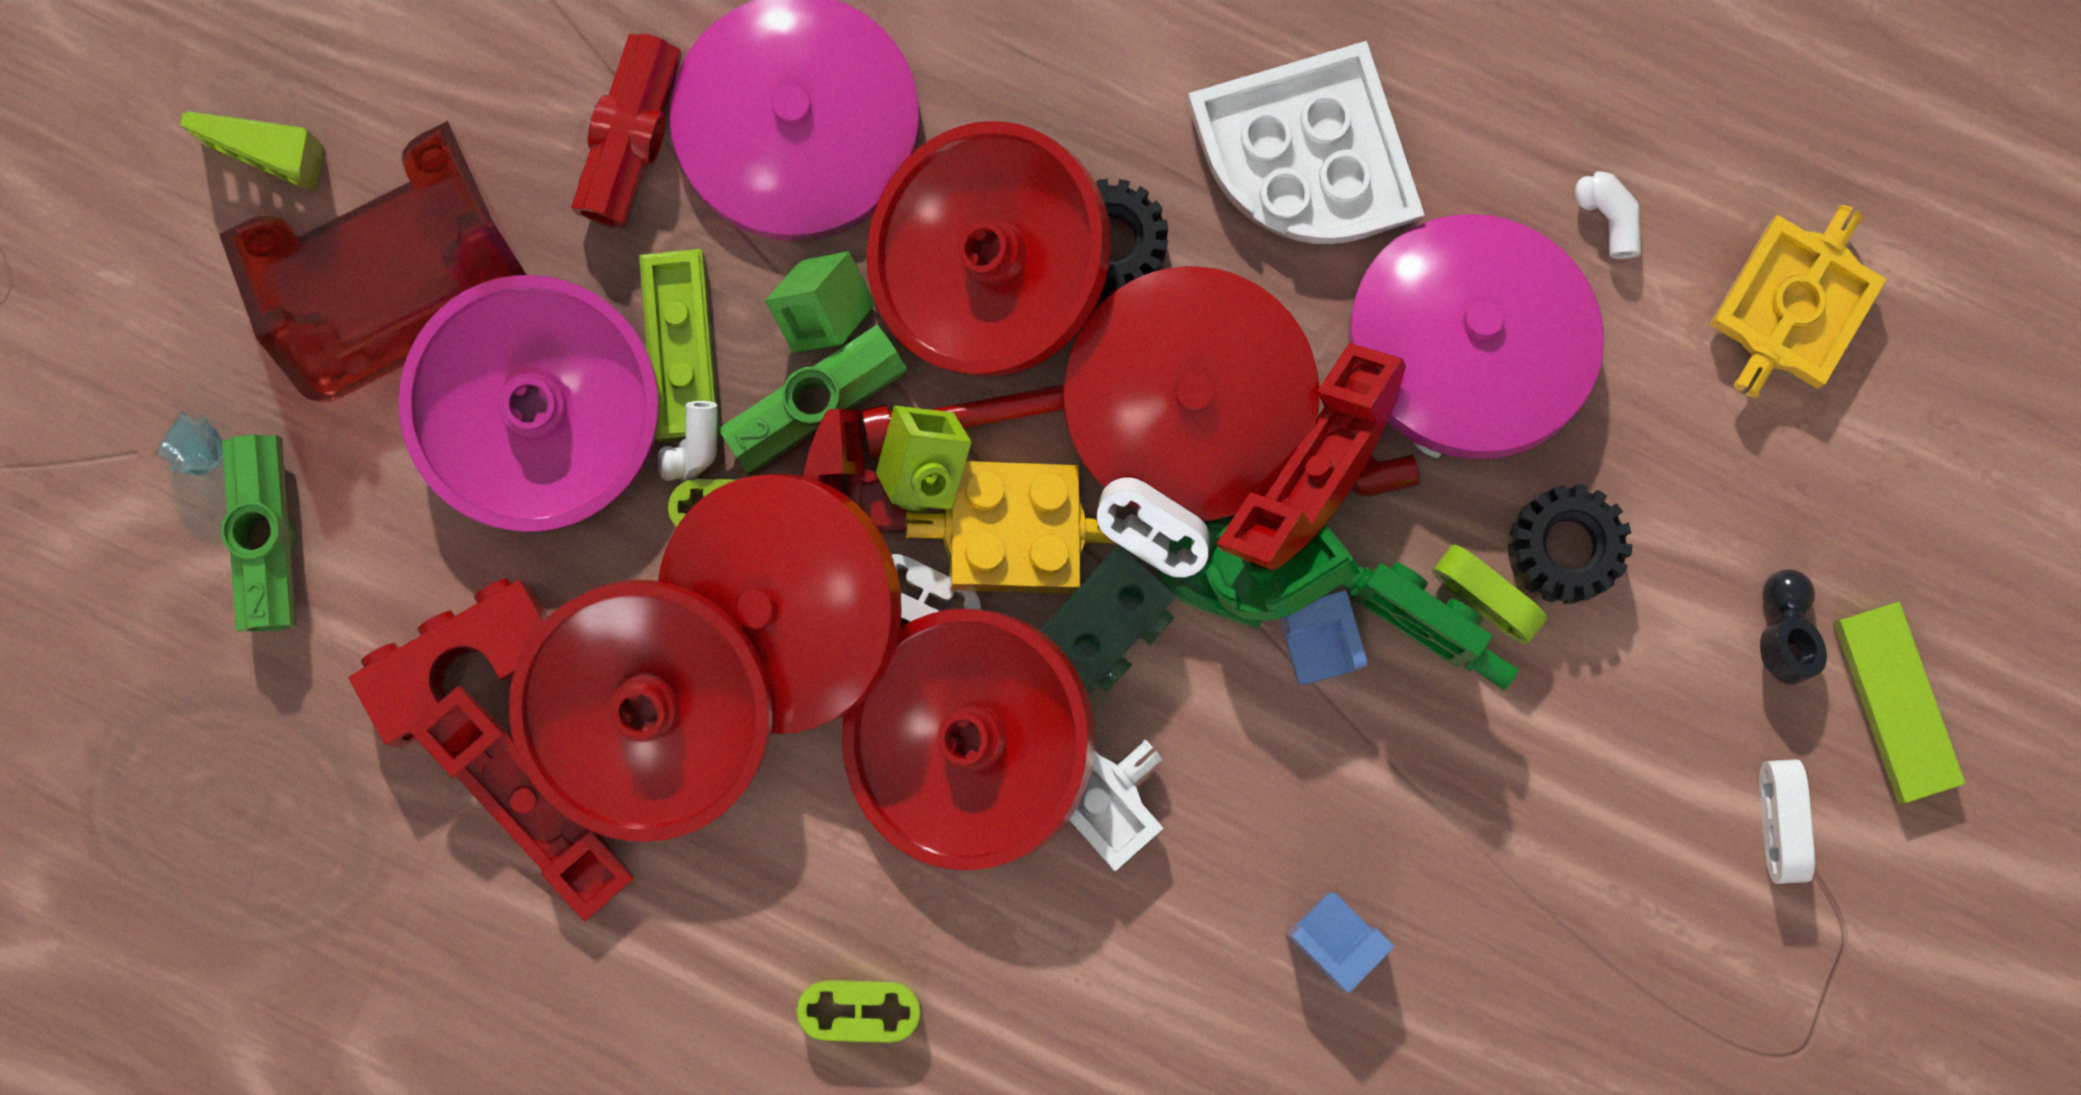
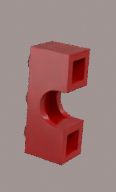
M508 578L498 580L474 595L477 604L456 616L451 610L442 612L428 619L417 628L421 636L398 648L396 643L384 645L361 659L364 668L350 675L348 679L384 745L402 748L416 740L408 729L446 697L444 691L445 674L452 662L464 654L470 652L483 653L490 661L499 679L509 683L512 682L515 667L524 647L537 628L548 618L531 586L521 580H517L512 584Z

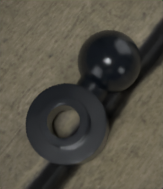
M1780 570L1767 579L1762 591L1764 605L1771 614L1777 617L1778 622L1768 626L1763 631L1760 638V652L1764 666L1775 678L1783 683L1794 685L1815 677L1824 670L1827 662V651L1819 631L1811 622L1804 619V615L1811 609L1815 600V589L1811 580L1797 570Z

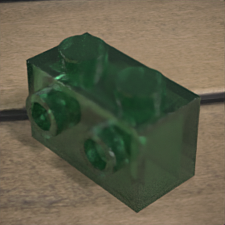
M1118 544L1040 631L1050 638L1069 658L1078 672L1088 696L1097 686L1108 693L1132 666L1124 656L1141 638L1150 646L1175 619L1167 609L1173 603L1176 596Z

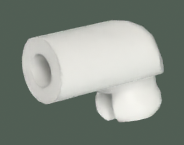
M1597 171L1594 177H1582L1575 187L1577 203L1586 210L1599 208L1608 219L1609 256L1618 259L1640 256V208L1637 200L1614 174Z
M692 401L686 403V438L679 443L678 447L665 446L657 454L658 473L666 481L680 479L683 483L687 480L696 479L715 461L717 456V404L715 402Z

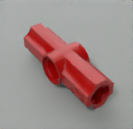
M645 33L628 35L609 95L600 97L591 117L587 142L590 152L571 205V209L575 214L607 227H626L645 167H651L654 164L663 142L666 128L664 109L670 91L673 88L672 85L677 70L680 67L682 58L680 48L653 35Z

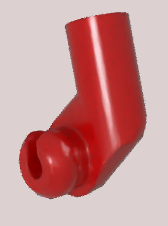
M1408 455L1379 462L1371 456L1352 490L1361 496L1371 497L1419 485L1420 475L1414 456Z

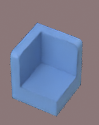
M1347 590L1323 596L1300 611L1279 618L1296 679L1300 685H1307L1351 673L1367 666V659Z
M1334 892L1327 893L1286 934L1341 991L1350 993L1395 947L1376 927H1369Z

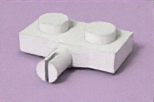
M1143 740V743L1118 765L1100 756L1095 751L1092 772L1086 791L1077 809L1069 819L1114 872L1163 829L1142 804L1137 788L1134 785L1159 762L1163 761L1161 756L1155 751L1140 766L1135 767V763L1153 748L1146 740Z

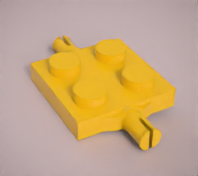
M1846 205L1838 206L1837 212L1824 234L1805 231L1783 217L1776 215L1767 225L1710 321V326L1739 342L1752 355L1739 378L1733 384L1739 392L1747 388L1744 395L1758 398L1759 392L1773 369L1787 371L1816 389L1824 386L1887 279L1859 263L1850 250L1845 247L1858 224L1863 220L1862 214L1858 211L1849 216L1853 209L1852 207Z
M966 461L952 510L945 509L944 513L906 511L905 518L906 539H943L944 547L950 559V590L1077 594L1080 588V554L1084 544H1117L1101 531L1097 518H1085L1084 510L1079 501V465Z

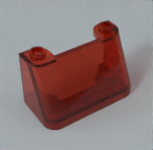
M448 121L418 135L409 141L404 148L401 162L410 182L301 236H298L291 225L284 219L275 216H258L219 234L256 339L299 393L307 399L317 402L332 401L344 397L403 367L417 335L431 317L451 299L474 286L490 280L515 275H527L468 155Z

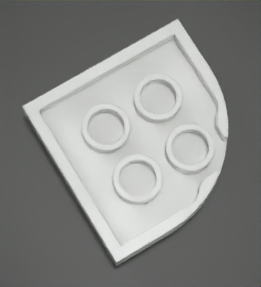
M1367 41L1188 93L1187 103L1205 159L1215 181L1228 200L1241 213L1264 229L1295 241L1312 244H1337L1367 238L1417 223L1424 217L1425 214Z

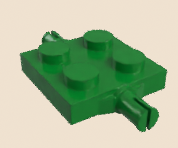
M1395 562L1389 568L1380 563L1373 570L1368 567L1364 569L1357 565L1360 573L1342 584L1351 590L1349 593L1352 595L1351 600L1454 667L1464 666L1469 672L1474 670L1503 691L1509 687L1517 675L1518 667H1514L1487 649V644L1493 635L1480 627L1484 619L1479 613L1456 599L1450 598L1447 604L1441 602L1424 590L1428 582L1405 565Z

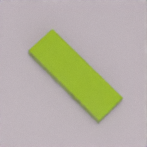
M702 249L639 255L646 346L657 375L660 394L659 425L655 438L657 443L682 441L686 438V403L692 401H711L717 404L705 256ZM717 408V437H720Z
M1900 601L1833 622L1897 803H1908L1966 784Z

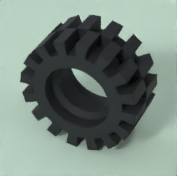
M1108 178L1097 180V186L1103 197L1108 218L1120 219L1127 223L1133 230L1136 239L1135 247L1129 256L1117 262H1109L1105 284L1101 294H1104L1103 300L1134 279L1161 270L1168 245L1167 235L1169 229L1167 219L1163 220L1161 216L1163 209L1156 200L1152 203L1148 199L1149 191L1139 186L1137 191L1129 188L1130 181L1119 179L1118 185H1108Z
M1577 484L1565 489V485L1555 487L1534 499L1518 514L1520 517L1512 524L1509 535H1513V541L1508 545V556H1514L1516 564L1512 566L1516 577L1522 574L1527 583L1524 587L1531 593L1535 591L1542 593V599L1551 603L1560 600L1563 601V604H1575L1605 592L1615 584L1614 581L1624 574L1628 567L1624 564L1625 558L1632 555L1633 544H1626V536L1632 533L1629 522L1621 523L1618 515L1623 513L1618 504L1616 503L1610 507L1604 501L1608 495L1599 490L1592 494L1586 492L1587 486ZM1562 521H1572L1580 524L1588 531L1592 539L1593 551L1589 561L1583 567L1568 569L1559 566L1551 559L1546 547V538L1554 524Z

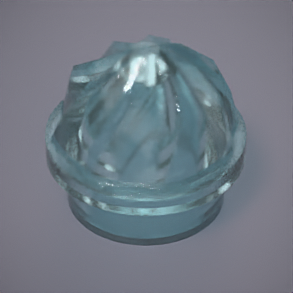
M181 411L164 435L154 455L169 463L167 469L173 473L179 472L198 476L209 472L220 463L223 451L221 437L206 417L200 415L195 419Z

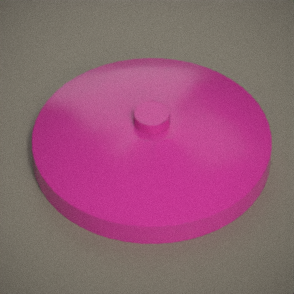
M754 0L735 8L713 23L691 47L680 66L671 94L670 129L672 142L681 167L695 192L716 214L729 223L749 233L775 240L808 241L825 238L846 231L868 219L874 214L878 200L893 174L916 151L919 136L920 119L916 86L904 55L887 32L874 20L861 11L836 0Z
M1463 214L1424 222L1398 236L1380 252L1367 269L1357 290L1350 313L1348 343L1403 358L1406 368L1393 409L1387 421L1389 425L1403 436L1429 450L1458 458L1480 460L1497 459L1528 451L1556 435L1570 422L1591 393L1597 380L1604 351V328L1598 301L1591 285L1577 264L1562 248L1549 238L1523 224L1490 215Z
M515 275L497 278L474 286L451 299L431 317L417 335L406 358L399 385L398 408L401 432L413 464L425 482L441 499L467 517L492 527L512 531L542 532L569 527L597 515L619 499L633 484L647 462L655 442L659 425L660 394L657 375L645 344L626 318L611 304L584 287L566 280L538 275Z

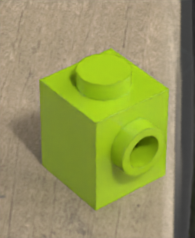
M894 405L876 469V475L891 503L915 512L925 511L929 507L952 510L971 446V440L954 412Z

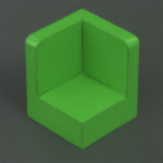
M849 251L800 261L765 300L792 353L842 345L874 307V299Z

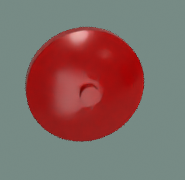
M1005 121L974 122L958 126L930 139L914 151L893 174L878 200L872 216L867 242V272L873 299L881 317L893 335L908 350L930 364L954 373L977 377L1003 376L1020 372L1045 361L1058 352L1076 335L1091 315L1104 287L1109 268L1111 252L1109 218L1103 197L1090 172L1072 152L1049 136L1033 128Z
M1202 266L1167 268L1151 272L1122 286L1107 297L1085 322L1073 345L1065 371L1063 385L1065 421L1076 453L1085 468L1103 489L1114 480L1135 478L1145 482L1198 516L1203 522L1214 521L1235 515L1250 492L1263 497L1266 496L1299 444L1316 426L1319 410V395L1317 393L1319 379L1313 352L1300 325L1284 305L1264 288L1237 274L1216 268ZM1130 501L1126 505L1138 511L1139 505L1136 502Z
M765 474L729 482L710 492L688 511L678 524L666 547L658 581L687 588L717 604L742 627L757 649L766 669L771 687L773 702L771 734L803 732L843 717L862 703L884 676L892 660L901 626L902 605L898 574L889 548L875 524L855 502L830 485L812 478L793 474Z
M627 580L602 585L584 592L553 612L537 628L524 647L515 667L509 696V720L515 749L525 772L540 794L556 810L581 827L603 836L632 842H653L681 837L699 830L724 814L740 798L753 781L766 755L772 731L773 702L767 672L757 649L742 627L727 612L704 596L681 586L654 580Z
M952 609L925 615L900 627L898 642L884 676L870 695L843 717L842 753L846 775L859 807L873 827L890 844L910 857L935 867L962 871L981 870L1005 865L1035 852L1048 843L1069 821L1081 802L1091 776L1095 756V726L1091 704L1078 672L1063 651L1044 633L1018 618L1003 613L979 609Z

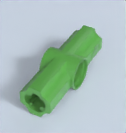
M876 325L813 367H804L794 371L787 378L784 386L718 428V430L750 477L814 435L828 409L852 410L907 374L908 370L890 340L879 326ZM811 387H820L830 393V401L827 407L817 414H805L797 409L799 396Z
M252 434L234 436L231 439L222 441L227 514L222 521L221 536L224 545L230 551L236 631L268 632L297 627L291 556L296 546L297 532L294 523L288 517L283 439L277 435ZM266 518L271 527L270 537L262 547L253 550L248 540L249 530L258 520Z

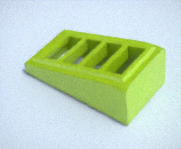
M190 111L182 113L180 125L203 145L305 190L316 191L325 147L306 128Z

